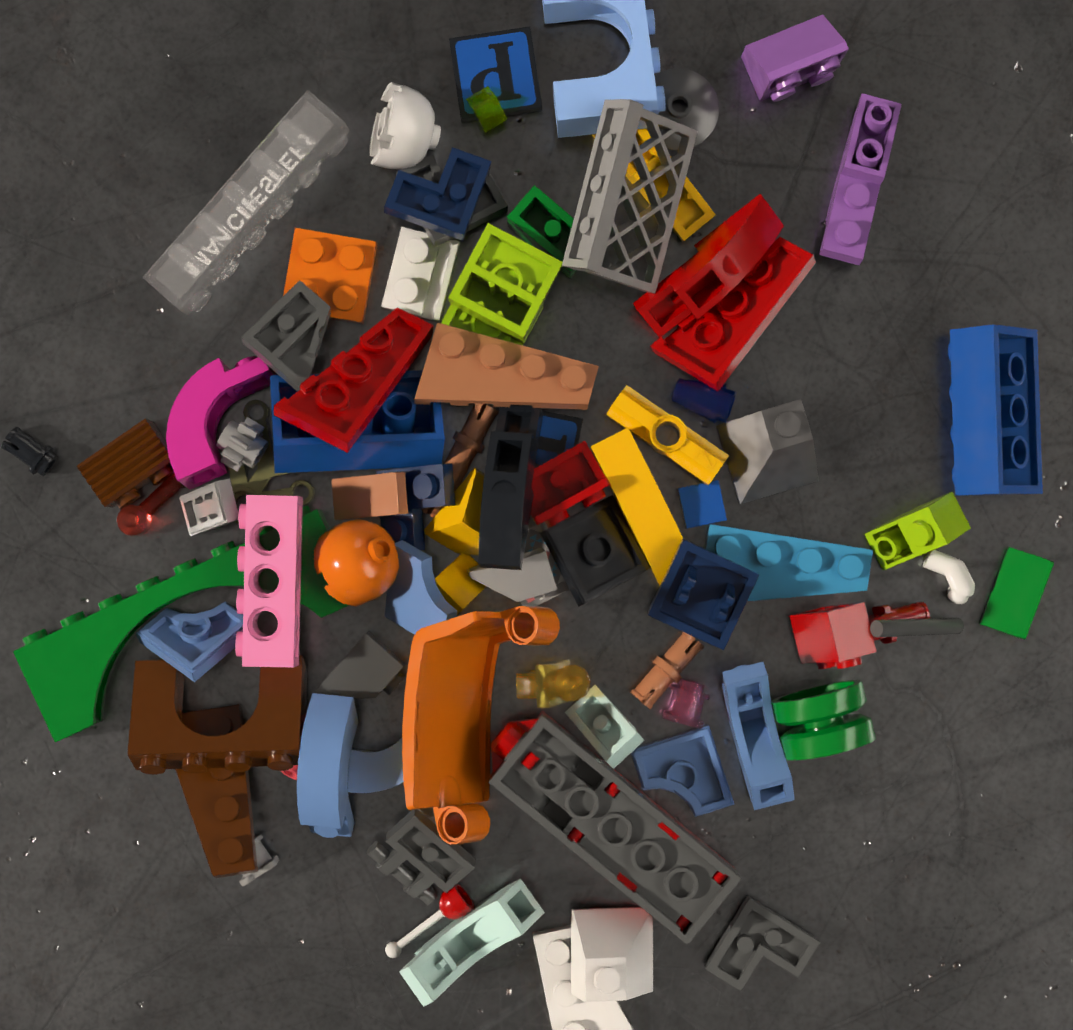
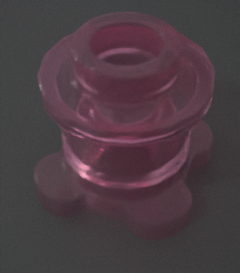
M680 679L679 686L671 684L669 689L673 690L668 710H663V719L702 729L704 722L700 719L705 700H710L711 696L703 692L705 685L686 679Z

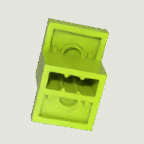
M487 223L448 297L451 305L441 324L524 346L543 310V302L562 268L563 262Z

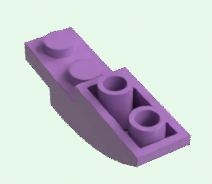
M861 94L825 220L826 228L819 255L855 265L861 264L880 185L886 174L901 103Z

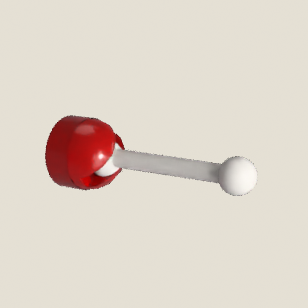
M457 883L447 893L443 892L439 901L440 910L398 942L388 943L385 948L386 955L390 958L399 957L403 947L441 918L447 917L448 919L457 920L473 911L475 906L466 890Z

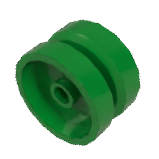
M848 680L819 685L792 692L771 701L776 722L785 726L800 725L789 729L780 738L787 760L797 761L831 756L865 746L876 739L870 717L863 714L846 715L859 710L867 702L861 680Z

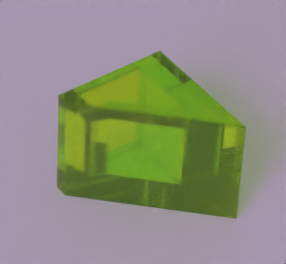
M488 86L466 99L485 133L508 120L497 97Z

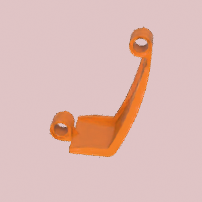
M517 606L501 612L473 611L423 627L413 637L407 669L402 723V762L406 807L408 810L433 808L439 836L450 845L478 842L484 839L489 832L490 817L483 806L474 803L488 801L490 795V783H488L490 778V720L493 682L499 646L501 643L511 640L518 645H550L558 636L560 621L557 614L548 607Z

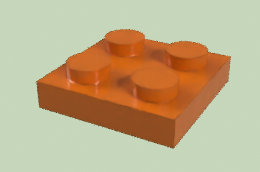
M295 228L283 296L300 280L331 307L329 319L364 324L377 242Z

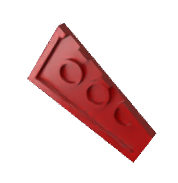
M779 237L752 270L714 307L698 320L691 313L678 323L679 327L665 339L660 337L650 345L651 349L656 355L714 390L719 391L815 265L814 255Z
M397 307L360 337V342L347 353L343 350L331 360V365L318 376L311 375L301 383L300 390L289 399L284 397L274 405V416L348 453L433 335V325Z

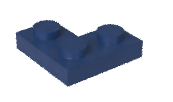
M452 147L439 183L398 170L384 206V213L463 241L490 171L492 161Z
M436 464L377 471V474L405 472L408 514L380 516L381 527L390 534L395 543L403 540L419 550H425L422 509L456 506L453 464Z

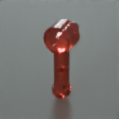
M175 473L158 486L138 506L128 505L121 509L117 516V525L124 534L135 537L145 534L151 526V516L180 488H185L183 484L177 481Z

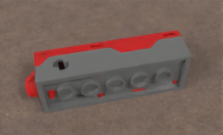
M543 710L534 719L507 722L491 742L493 771L490 774L488 783L685 944L688 945L742 879L733 865Z

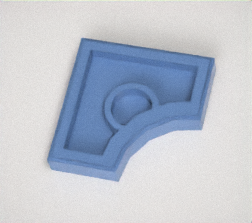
M403 540L396 542L395 547L398 552L400 567L393 585L387 590L384 617L414 635L423 627L457 617V610L445 600L437 587L432 571V556Z
M223 602L211 610L196 614L179 613L170 608H165L136 632V635L142 645L190 680L196 682L235 648L237 631H243V614H237V609L227 602Z
M708 724L638 746L631 753L642 789H662L677 794L688 803L695 817L734 805Z

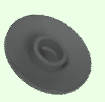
M673 68L656 74V86H663L665 93V111L659 112L658 115L698 131L694 147L700 145L713 132L719 116V102L714 88L703 76L688 69ZM677 99L683 100L687 105V109L684 112H676L672 108V102ZM673 133L664 139L668 150L678 151L681 136Z

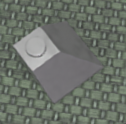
M801 399L716 426L723 452L729 455L726 462L739 504L819 481L814 440Z

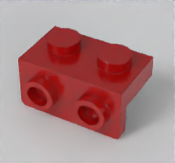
M586 441L579 443L534 469L531 486L534 493L531 516L536 525L545 522L547 528H550L570 517L566 510L581 501L584 508L606 496L603 488L609 486L610 482L602 472Z

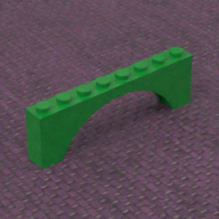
M309 506L303 507L300 603L323 618L349 605L342 604L329 595L324 588L328 583L324 579L323 573H316L314 549L319 537L329 531L330 527L322 510L316 509L311 511ZM268 526L262 530L259 538L262 547L271 551L278 546L280 535L276 528L273 529L272 526ZM234 541L227 542L211 550L213 558L198 564L196 558L174 567L175 576L162 582L159 576H155L136 585L138 593L126 599H123L120 593L99 602L100 611L86 617L84 612L81 611L61 620L60 623L63 628L49 635L46 629H42L22 639L25 646L14 650L13 653L54 742L68 738L103 721L106 688L116 661L128 641L153 615L180 598L201 590L219 586H244V572H239L237 565L239 546L236 547ZM267 568L259 575L258 582L262 589L274 592L278 587L279 578L275 571Z

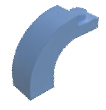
M764 662L740 665L734 669L722 672L724 682L722 683L728 719L754 810L795 800L792 776L774 719L768 674Z
M312 693L301 736L297 769V806L300 825H307L311 833H317L326 838H334L336 836L351 837L355 824L348 797L349 760L359 723L353 697Z

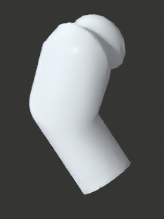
M937 550L927 552L923 561V567L946 577L950 585L947 589V597L950 601L956 604L966 603L969 597L974 594L975 583L965 563L960 559Z

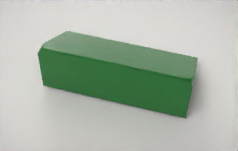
M1008 547L979 624L1025 640L1054 562Z

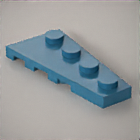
M708 524L705 549L759 574L748 601L867 591L873 556L872 549Z

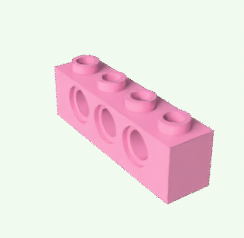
M246 495V504H240L238 522L239 528L245 529V546H239L237 565L238 571L244 572V589H238L236 608L237 614H243V631H237L235 651L237 657H242V667L294 668L299 665L303 497ZM268 526L276 528L280 535L278 546L271 551L263 548L259 539L262 530ZM267 568L275 571L279 578L278 587L272 593L263 591L258 582L259 575ZM264 611L273 613L277 618L278 627L272 635H266L258 628V617Z

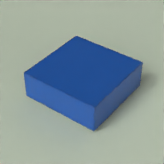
M719 480L711 481L709 486L701 483L677 488L685 529L727 520Z

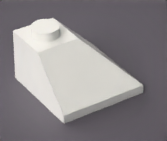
M641 907L571 909V994L584 1002L629 1000L653 992V917Z

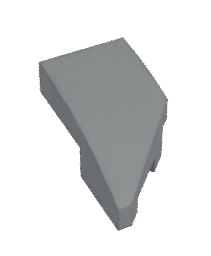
M542 547L524 554L522 570L480 568L479 565L466 569L471 579L516 602L557 590L546 551Z

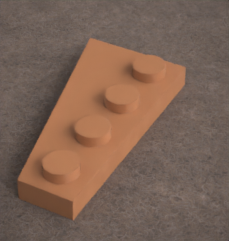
M437 323L414 398V404L430 405V402H444L455 406H468V403L493 404V407L532 405L533 408L587 410L599 366Z

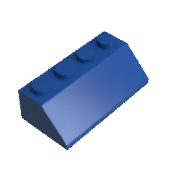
M995 324L950 329L948 357L951 361V385L949 396L952 402L953 417L950 436L954 449L952 480L955 485V496L1043 494L1037 330Z
M423 370L406 371L347 453L274 416V405L284 397L289 399L297 391L279 375H270L274 472L294 473L388 469L442 464L445 435L441 402H430V405L414 404V398Z

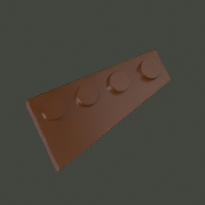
M237 704L182 713V723L193 732L201 735H225L244 725L242 707ZM208 768L203 773H189L183 769H175L213 877L221 878L258 872L248 771L233 772L225 768Z

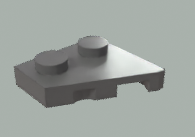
M299 280L241 337L242 343L296 391H299L300 384L311 376L331 315V307Z

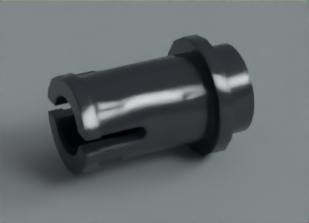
M19 427L13 428L5 437L9 442L3 441L1 445L3 450L8 451L29 466V471L33 475L39 473L41 476H45L58 458L53 453L51 446L45 448L21 431Z

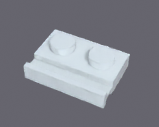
M401 227L381 305L382 309L393 311L398 307L418 318H425L440 323L460 242L449 240L434 247L427 233Z

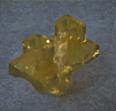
M570 659L535 665V669L529 672L516 674L517 698H537V708H550L568 701L579 700L588 693L591 683L587 671L579 665L570 664Z

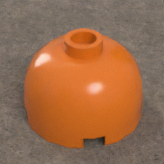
M361 519L333 526L319 537L314 549L316 573L322 572L324 579L328 583L324 587L325 590L342 604L359 606L379 598L393 585L400 567L395 541L390 534L378 524Z

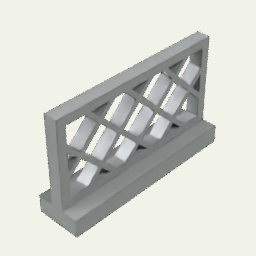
M631 99L605 100L562 266L573 270L585 271L647 293L655 294L698 131L643 109V104ZM640 120L645 121L651 136L650 139L641 145L638 144L636 139ZM674 133L681 136L678 153L670 158L664 139ZM655 147L661 165L649 172L642 154ZM633 161L640 179L628 187L625 175L628 163ZM665 173L669 187L667 194L660 199L653 181ZM644 187L651 205L638 213L632 195ZM623 202L630 220L617 228L614 217L618 204ZM654 214L658 222V229L656 235L649 239L642 222ZM634 229L640 246L627 254L621 236ZM612 243L619 261L607 269L602 267L606 248ZM643 255L648 264L644 281L637 278L631 264Z

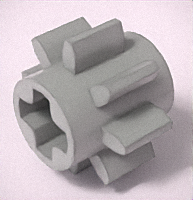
M249 417L244 422L241 421L240 424L231 420L221 433L216 447L223 450L221 462L237 472L241 466L244 467L245 465L253 469L264 455L269 444L268 441L262 438L264 435L262 432L265 427Z

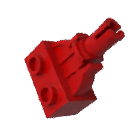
M865 602L823 606L789 616L801 664L817 663L818 669H827L837 666V669L860 665L862 664L861 656L875 653L874 641L880 639L883 644L897 641V637H874L870 632V625L874 620L931 618L929 609L924 602H916L892 608L889 605H878L872 608L873 614L868 615Z

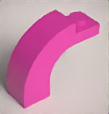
M251 356L238 361L235 364V368L231 370L220 358H217L198 370L177 395L167 423V450L177 481L189 490L227 474L225 465L221 462L222 458L218 447H216L217 427L222 415L233 403L270 386V375H276V372L259 357Z

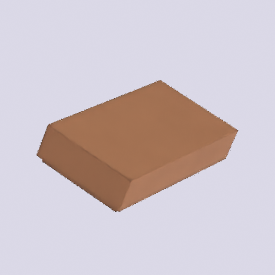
M405 472L332 479L335 520L408 514Z

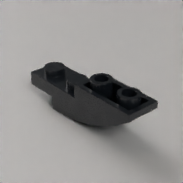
M510 405V407L499 408L496 430L491 431L484 474L479 531L478 564L480 568L522 570L534 497L531 486L543 420L542 408H533L532 405Z

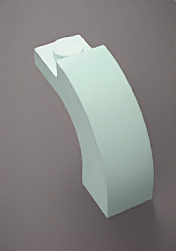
M520 878L475 905V909L465 917L454 920L418 949L414 953L416 956L399 973L424 1007L434 1002L458 977L481 958L501 945L523 935L545 912Z

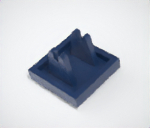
M682 538L647 614L652 618L724 650L757 582L759 574Z

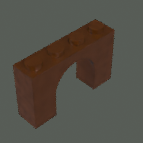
M299 655V665L294 668L260 667L259 698L253 715L237 730L220 736L198 734L182 723L184 674L164 660L135 661L127 755L136 770H140L145 774L157 775L164 773L166 769H183L189 773H203L208 768H225L233 772L248 771L251 767L268 766L272 770L284 771L293 768V765H298L300 742L307 708L308 672L303 655Z

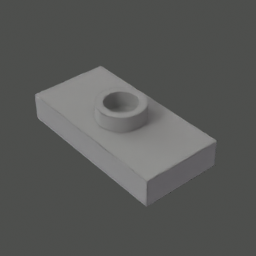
M230 478L213 482L180 496L190 536L202 534L238 520L239 512Z

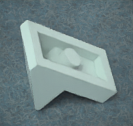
M596 685L589 689L565 712L613 769L645 741L636 728Z

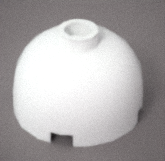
M391 82L387 85L381 101L389 103L387 107H384L382 113H377L371 135L370 156L374 157L371 161L372 165L401 170L413 167L422 161L428 149H436L441 127L434 124L435 113L426 97L408 86Z

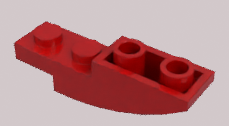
M759 194L697 242L694 246L698 253L659 282L655 294L646 292L633 305L659 338L691 313L698 320L724 298L752 270L784 227L783 223L764 197Z

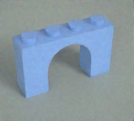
M542 0L545 24L579 20L603 21L617 28L624 35L630 47V52L625 61L617 69L606 75L553 81L558 138L596 134L605 100L631 99L643 104V109L655 114L665 111L664 87L656 86L654 73H660L658 47L651 48L649 35H655L653 9L646 10L645 0ZM639 121L638 129H647L645 121Z

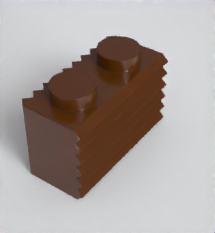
M146 418L77 465L78 470L91 486L104 507L110 508L118 506L119 509H123L139 499L141 495L138 490L146 484L152 482L156 486L174 474L168 456L167 442L154 422Z

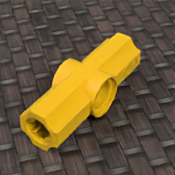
M628 385L620 392L606 413L608 417L624 428L628 427L631 433L649 444L655 452L665 455L708 486L729 457L728 454L687 427L680 418L668 414ZM663 425L675 427L679 433V441L671 446L662 445L656 438L657 429Z

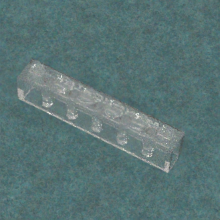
M307 90L142 278L186 315H189L192 310L195 312L200 311L210 300L212 293L209 291L219 279L225 281L236 271L239 266L237 259L247 248L253 250L264 239L267 233L264 228L274 217L280 219L289 211L294 203V200L291 199L301 186L308 188L321 173L319 166L329 155L333 158L342 151L348 142L346 135L350 132L346 122Z

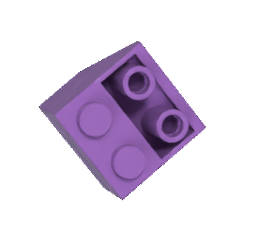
M822 14L746 45L741 58L759 101L761 102L771 97L773 102H778L796 93L795 87L809 82L811 87H814L834 77L833 72L841 66L840 63L849 48L846 41Z

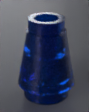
M679 378L673 393L672 402L680 404L714 424L717 420L726 423L734 404L736 391L727 389L728 384H724L719 391H716L701 381Z

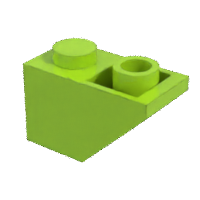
M950 492L865 533V536L882 570H886L949 544L970 530L971 527L954 493Z

